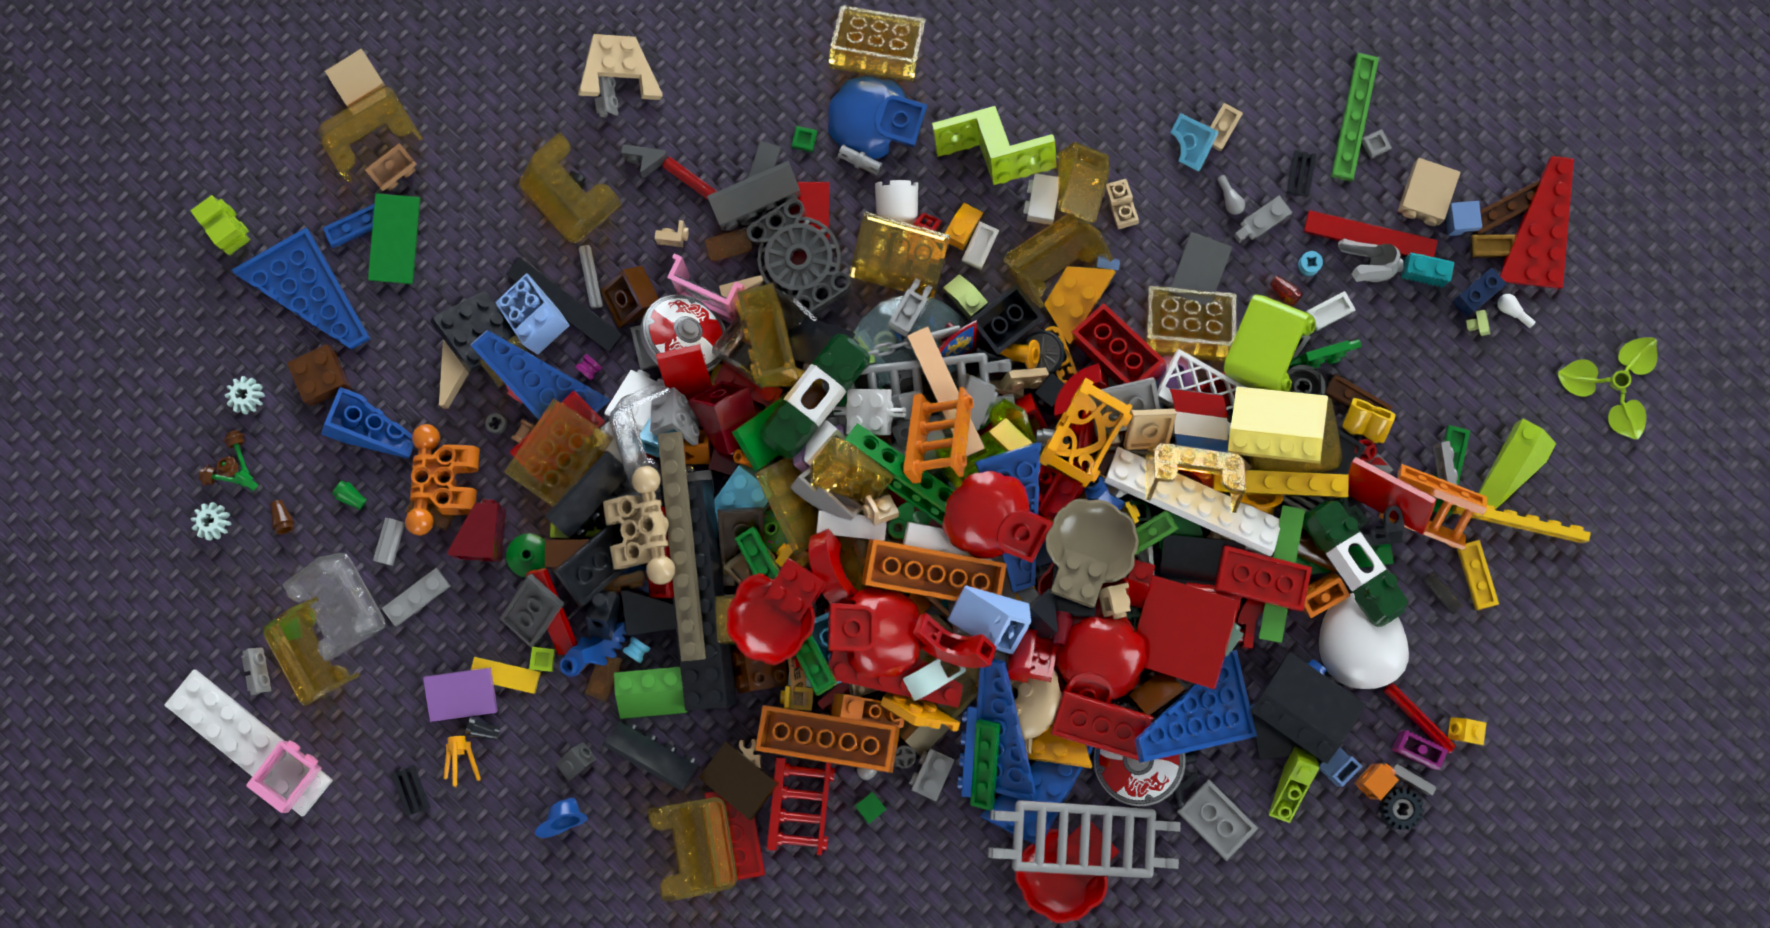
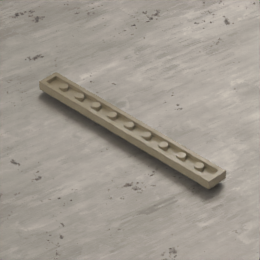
M682 432L658 434L666 518L669 523L670 558L675 566L673 586L681 661L706 659L683 436Z

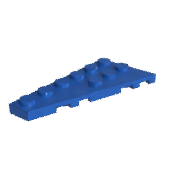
M486 330L470 344L540 422L573 390L595 412H598L610 401L608 397L489 330Z
M993 659L990 666L981 667L979 671L976 721L982 719L1000 724L995 792L1027 801H1036L1037 794L1005 661Z
M1087 745V751L1090 755L1094 747ZM1036 761L1030 767L1037 794L1036 801L1064 803L1083 767ZM1002 794L995 800L994 809L992 810L1015 812L1016 802L1027 800ZM985 810L980 815L982 819L1014 834V821L990 820L989 810ZM1024 810L1023 839L1036 845L1037 811ZM1046 812L1045 837L1059 812Z

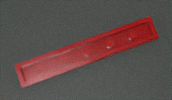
M1311 210L1307 213L1303 233L1337 241L1347 239L1374 245L1391 244L1399 250L1400 256L1405 257L1410 253L1434 257L1438 241Z

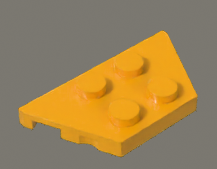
M1067 266L1045 301V307L1069 344L1073 343L1071 331L1091 314L1116 272L1114 270Z
M887 692L880 704L912 725L939 729L940 725L944 724L952 731H958L960 725L959 721L937 709V705L921 699L914 701L912 697Z
M1054 721L1042 734L1033 738L1031 754H1027L1030 760L1092 768L1087 745L1051 735Z

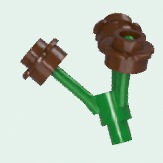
M238 430L225 434L226 438L223 439V443H226L227 448L235 449L241 471H237L238 463L235 458L227 456L218 461L217 468L211 467L210 464H207L205 468H201L199 481H202V484L207 486V484L214 485L216 480L240 484L243 487L246 486L251 491H254L258 484L249 475L239 447L245 443L243 438L245 435L239 433Z

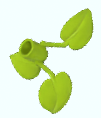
M1644 337L1626 343L1619 351L1618 360L1627 367L1624 371H1618L1611 377L1596 379L1598 376L1596 365L1589 360L1581 359L1573 361L1559 370L1558 378L1567 391L1580 397L1592 395L1596 390L1595 383L1609 382L1614 390L1621 392V405L1612 407L1608 414L1610 427L1618 434L1634 440L1639 439L1645 429L1646 411L1644 406L1637 400H1630L1625 403V388L1631 383L1630 369L1637 375L1648 374L1654 369L1658 358L1657 340L1652 337Z

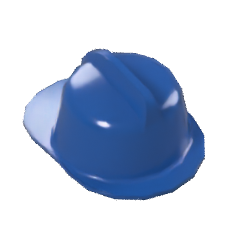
M575 798L559 801L550 807L547 821L535 829V835L540 838L558 835L572 827L585 823L588 817L580 812Z

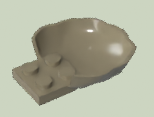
M1075 499L1057 513L1053 526L1046 536L1047 551L1053 562L1059 567L1050 593L1094 608L1102 583H1111L1124 578L1134 566V555L1138 548L1139 539L1133 519L1121 512L1113 504L1103 500Z

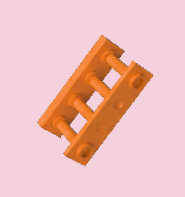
M964 387L959 388L958 399L931 404L923 394L914 395L903 472L912 483L921 482L924 470L952 467L959 477H963L964 467L967 465L966 449L971 409L974 407L973 398ZM957 409L955 419L929 422L930 415L933 412ZM954 428L953 438L927 441V434L930 431ZM952 447L951 457L924 461L927 451Z
M1401 464L1397 479L1432 497L1444 500L1432 522L1429 521L1423 535L1444 542L1450 547L1464 550L1466 547V535L1462 533L1473 513L1484 515L1487 509V496ZM1457 505L1465 508L1454 530L1442 526L1441 524L1451 506ZM1379 512V518L1383 519V514ZM1389 517V520L1395 523V520Z

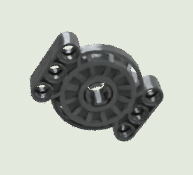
M790 199L753 222L747 229V235L753 244L759 246L757 260L763 280L778 295L794 300L793 308L798 315L809 318L846 295L851 290L852 283L846 273L839 272L841 268V252L834 234L821 222L805 217L806 210L800 200ZM794 206L800 207V212L797 215L790 214V209ZM775 218L782 219V223L778 227L771 226V222ZM811 224L817 225L822 229L818 230L816 227L811 226ZM756 230H763L761 238H753V233ZM827 233L833 239L834 244L829 243L826 238ZM795 251L807 254V259L802 265L792 263ZM835 251L837 252V263H834L833 252ZM763 254L765 255V257H764V259H765V265H764V266H763V264H762ZM765 273H769L773 279L772 284L768 281ZM844 278L847 280L845 287H836L838 279ZM781 287L785 291H788V294L779 291L777 288ZM820 291H828L826 299H817V294ZM802 302L810 304L809 309L805 312L799 311V305Z

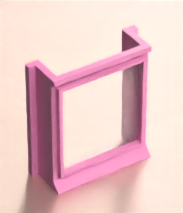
M674 254L672 257L674 265L667 278L671 279L677 291L676 295H687L700 300L709 309L716 312L720 319L734 325L743 306L749 303L744 285L735 281L726 298L689 281L691 276L683 258Z

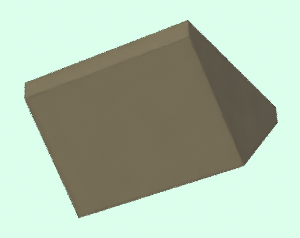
M904 720V726L900 728L899 736L921 757L924 751L927 752L949 730V727L941 724L939 729L916 726Z

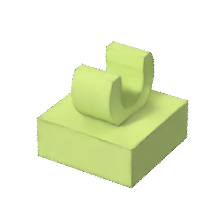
M1485 310L1476 311L1477 319L1466 320L1469 331L1479 329L1481 336L1490 334Z

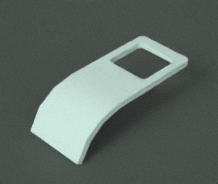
M937 659L911 675L904 677L903 681L914 701L966 672L965 667L959 666L960 671L948 678L940 664L942 660Z

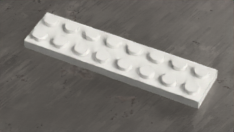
M1117 447L1106 475L1105 483L1271 557L1280 531L1279 518Z
M194 669L165 704L168 709L252 777L280 741H284ZM286 751L263 782L285 799H288L310 769ZM320 770L292 809L300 816H305L333 780Z

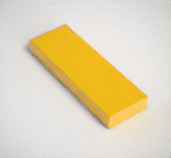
M1480 540L1466 543L1464 550L1457 548L1475 610L1499 605Z
M474 657L471 670L491 667L494 685L533 694L536 693L541 672Z

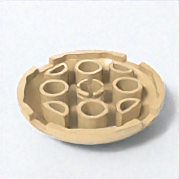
M1008 656L1006 657V662H1005V663H1006V667H1007V662H1008ZM1055 669L1051 682L1028 678L1027 683L1010 680L1012 693L1018 690V697L1014 701L1024 740L1035 738L1042 734L1056 718L1061 701V691L1058 682L1059 677ZM978 685L976 690V700L978 699Z

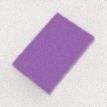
M491 667L423 677L430 722L498 712Z

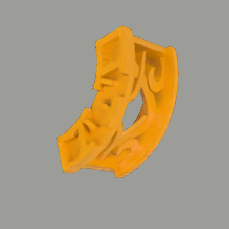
M1087 378L1084 379L1073 396L1070 406L1061 416L1055 427V432L1048 440L1039 458L1041 464L1045 466L1047 463L1080 481L1085 488L1090 481L1093 483L1096 481L1100 474L1098 467L1122 425L1126 427L1132 418V415L1129 414L1132 405L1129 403L1126 405L1093 386V382ZM1088 394L1103 403L1097 407ZM1108 405L1120 412L1116 420L1110 421L1108 416L1113 412H1106L1101 415L1100 411ZM1080 410H1084L1085 415L1089 411L1091 412V414L1085 419H1080L1078 417V412ZM1094 418L1098 442L1076 449L1077 438L1075 433L1069 428L1070 423L1085 424ZM1105 427H1112L1111 431L1106 437ZM1069 436L1072 440L1071 449H1068L1069 443L1067 445L1063 443V438ZM1098 451L1095 459H1093L1092 456L1089 455L1091 453ZM1056 455L1069 457L1068 462ZM1074 457H1078L1077 462L1080 467H1082L1083 461L1088 462L1089 468L1087 472L1072 465Z

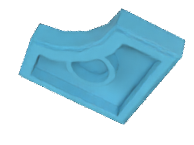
M1180 113L1170 132L1177 138L1180 144L1181 154L1179 162L1200 171L1219 132Z

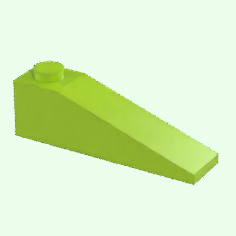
M1524 418L1516 422L1478 492L1481 495L1487 496V505L1494 506L1497 509L1547 462L1556 445L1555 441L1544 429Z

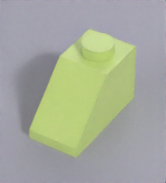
M960 274L942 288L968 320L988 306V301L976 287Z

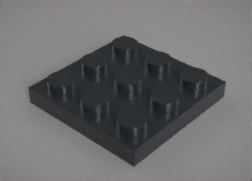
M486 291L433 316L430 321L468 373L487 364L470 345L486 330L491 331L517 347L522 346L521 341Z

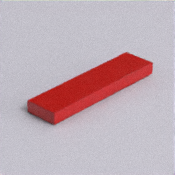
M547 568L529 571L525 574L527 577L532 573L558 597ZM562 607L548 627V632L558 655L567 654L571 647L578 645Z

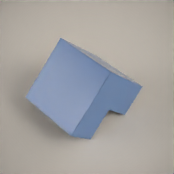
M1479 201L1456 202L1449 205L1446 214L1448 236L1462 235L1464 232L1479 231L1482 228Z
M1340 747L1328 764L1323 761L1318 764L1319 769L1338 787H1343L1362 768L1352 756H1348Z

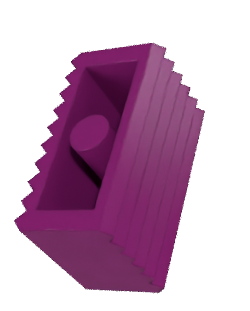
M1409 730L1400 731L1392 747V751L1432 770H1439L1448 752L1447 748L1434 744V742L1413 734Z

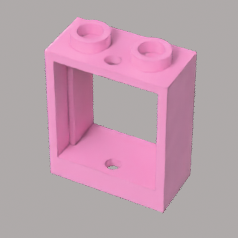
M291 740L288 742L280 741L246 785L281 813H288L322 769L317 765L319 761L310 754L304 755L299 751L301 747ZM286 751L310 769L288 799H285L263 782Z

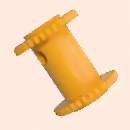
M1031 340L1028 346L1011 344L999 354L1011 359L1013 362L1026 363L1027 369H1034L1039 361L1040 346L1037 340Z

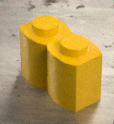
M1353 398L1343 420L1342 427L1352 435L1360 434L1373 443H1384L1396 414L1384 408L1373 406L1361 399Z

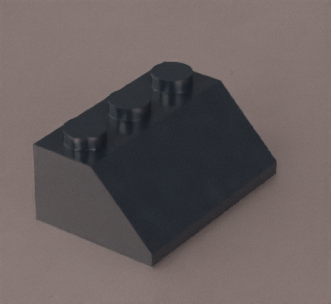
M1015 284L962 327L976 320V346L997 356L1043 320L1044 317L1020 286Z

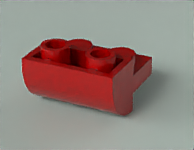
M1041 465L1038 478V515L1054 521L1057 513L1075 499H1079L1085 487L1082 486L1081 482L1067 477L1055 469Z
M1026 630L1014 653L1008 656L1007 671L1009 679L1025 683L1028 682V678L1051 682L1057 646L1052 645V638L1043 639L1036 636L1037 630Z

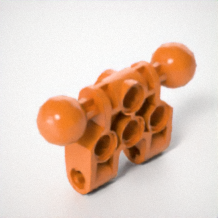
M429 424L419 425L412 434V443L418 449V455L413 457L410 501L414 503V509L407 513L405 526L410 533L418 536L427 534L434 524L433 516L427 510L428 504H433L442 515H468L477 498L476 489L456 487L457 481L455 476L459 473L478 472L480 449L469 445H443L431 455L432 450L440 442V433L437 428ZM445 456L452 457L450 461L442 462ZM420 477H428V479L425 482H418V479ZM443 477H450L448 482H440ZM442 498H449L445 504L438 503Z

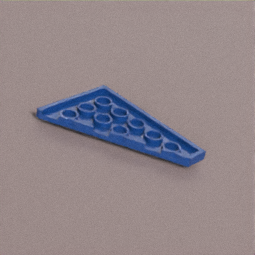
M307 227L232 269L235 275L349 349L353 350L371 339Z
M1237 650L1231 651L1224 658L1216 689L1194 683L1134 740L1139 763L1257 737Z

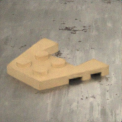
M593 35L578 95L598 96L600 93L598 76L637 78L640 84L641 99L660 100L662 98V92L636 37Z

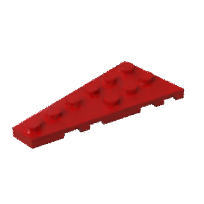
M1558 156L1549 158L1539 180V186L1532 196L1531 204L1522 219L1508 256H1506L1503 263L1504 266L1499 274L1506 283L1554 289L1563 288L1574 158Z
M831 651L828 666L836 681L912 697L903 678L928 665V663L919 658L915 666L899 676L869 678L858 673L851 666L850 662L854 658L853 652ZM953 679L920 699L959 708L963 685Z

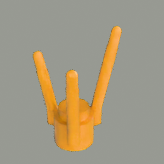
M466 736L448 737L444 779L448 778L452 756L453 787L457 786V756L464 755V750H466L476 780L480 781L479 771L471 750V742H466Z

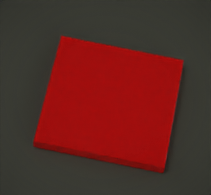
M1152 575L1136 633L1144 639L1146 646L1147 662L1144 668L1216 689L1241 601Z

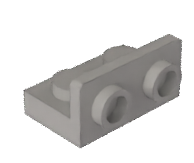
M931 748L928 752L924 751L919 761V764L922 765L920 772H914L909 783L913 786L912 791L937 801L954 759Z

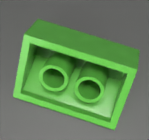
M680 667L614 673L615 696L620 719L688 713V710L685 711Z

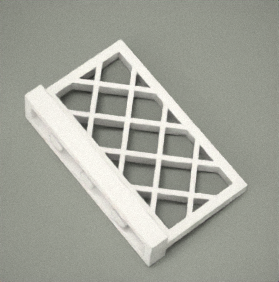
M1177 349L1160 382L1157 394L1160 403L1174 409L1170 389L1166 387L1169 378L1176 376L1179 388L1182 390L1195 387L1198 392H1201L1199 385L1209 382L1213 394L1223 395L1228 393L1231 406L1226 407V410L1234 408L1235 399L1232 391H1236L1237 387L1245 386L1184 351ZM1180 357L1187 360L1189 370L1179 372L1177 362ZM1201 368L1206 371L1208 380L1198 383L1195 370ZM1190 372L1194 384L1184 387L1181 374ZM1218 379L1224 381L1227 391L1217 393L1214 381ZM1227 421V439H1229V436H1230V428H1231V423L1228 422V421Z

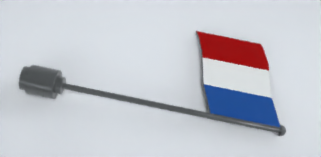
M1169 388L1174 409L1177 413L1174 423V435L1179 455L1137 449L1127 450L1134 454L1226 465L1234 468L1236 462L1231 460V455L1228 453L1227 410L1223 395ZM1045 428L1036 430L1034 443L1041 442V451H1043L1055 430ZM1068 436L1063 438L1064 444L1067 445L1069 443L1072 445V441H1068ZM1109 446L1108 450L1116 451L1117 447Z

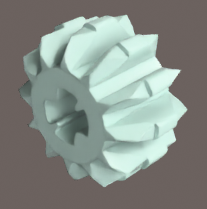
M242 376L240 381L233 379V387L227 386L230 393H226L225 397L230 399L227 405L233 407V411L237 413L242 411L243 414H248L249 409L253 412L256 411V404L263 405L259 398L265 396L264 393L259 392L262 389V385L256 384L255 379L250 378L248 380L247 377ZM244 392H247L248 394H245L247 397H246L245 399H243V398H242V397H244L243 393H244Z
M211 502L209 506L201 504L202 511L194 510L197 518H191L192 522H196L192 529L198 531V537L203 538L205 536L206 540L211 541L213 537L220 539V532L228 533L224 527L225 525H231L230 521L225 520L230 514L224 512V506L219 505L217 507L216 503ZM213 519H214V522H213V523H209V524H208V521H209V520H213Z

